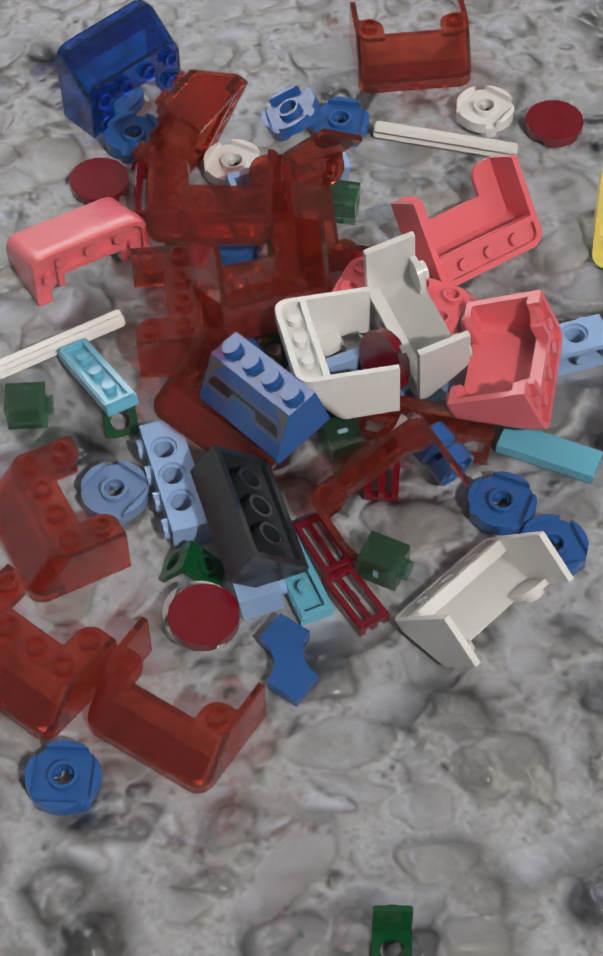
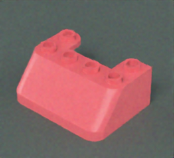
M494 155L477 162L471 170V182L476 197L430 219L427 216L422 201L417 197L406 196L390 203L401 234L413 231L415 235V255L418 261L423 260L429 274L434 279L458 286L538 245L542 237V229L517 155Z
M364 257L355 258L348 263L332 292L365 287ZM433 278L426 279V290L451 335L462 333L461 318L465 316L467 302L478 300L477 297L458 286Z

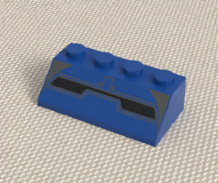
M235 332L211 353L199 395L200 399L276 463L280 464L330 419L316 392L239 333Z

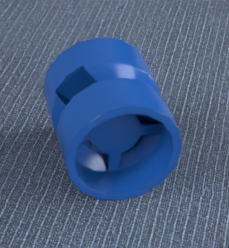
M437 422L428 427L416 438L410 447V452L422 465H429L428 471L440 486H446L456 480L468 469L474 460V456L462 443L454 442L455 435L443 422Z

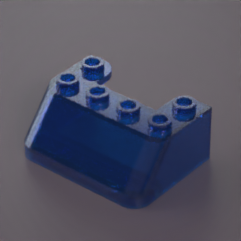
M145 0L130 2L65 41L59 47L56 54L64 115L93 138L98 137L108 129V122L115 117L114 102L155 77L156 87L163 92H168L182 84L179 48L153 6Z

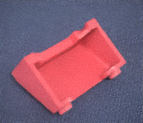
M111 197L101 198L16 232L6 243L8 260L39 307L53 301L51 292L57 284L60 287L66 285L64 274L116 252L122 261L127 260L128 256H130L137 266L151 261L149 234L146 223L141 216Z
M542 290L467 302L465 316L461 318L462 332L468 330L471 335L473 355L470 356L464 387L463 385H453L450 392L446 395L448 411L457 419L532 431L548 429L551 421L561 356L562 331Z

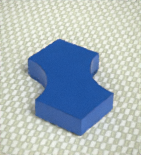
M280 613L259 637V644L270 655L274 665L272 674L267 681V689L297 707L318 682V674L308 666L303 655L304 648L310 638V631Z

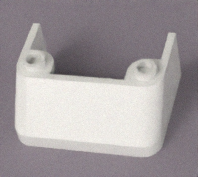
M411 231L363 250L365 287L369 286L370 313L378 328L392 331L401 340L403 345L399 347L402 354L407 353L410 361L408 385L415 398L420 401L432 396L469 364L470 356L473 355L470 345L471 335L469 331L451 335L427 292L426 279L430 278L429 271L423 260L418 261L415 255V235Z
M369 286L288 298L279 301L275 305V322L291 373L316 392L327 411L341 419L400 411V367L398 364L331 375L325 356H330L341 348L340 336L371 331Z
M544 531L495 536L482 541L401 610L396 615L395 621L403 633L444 667H454L455 669L460 667H477L481 662L474 653L475 646L471 642L473 638L513 602H534L544 594V588L548 584L568 583L574 577Z

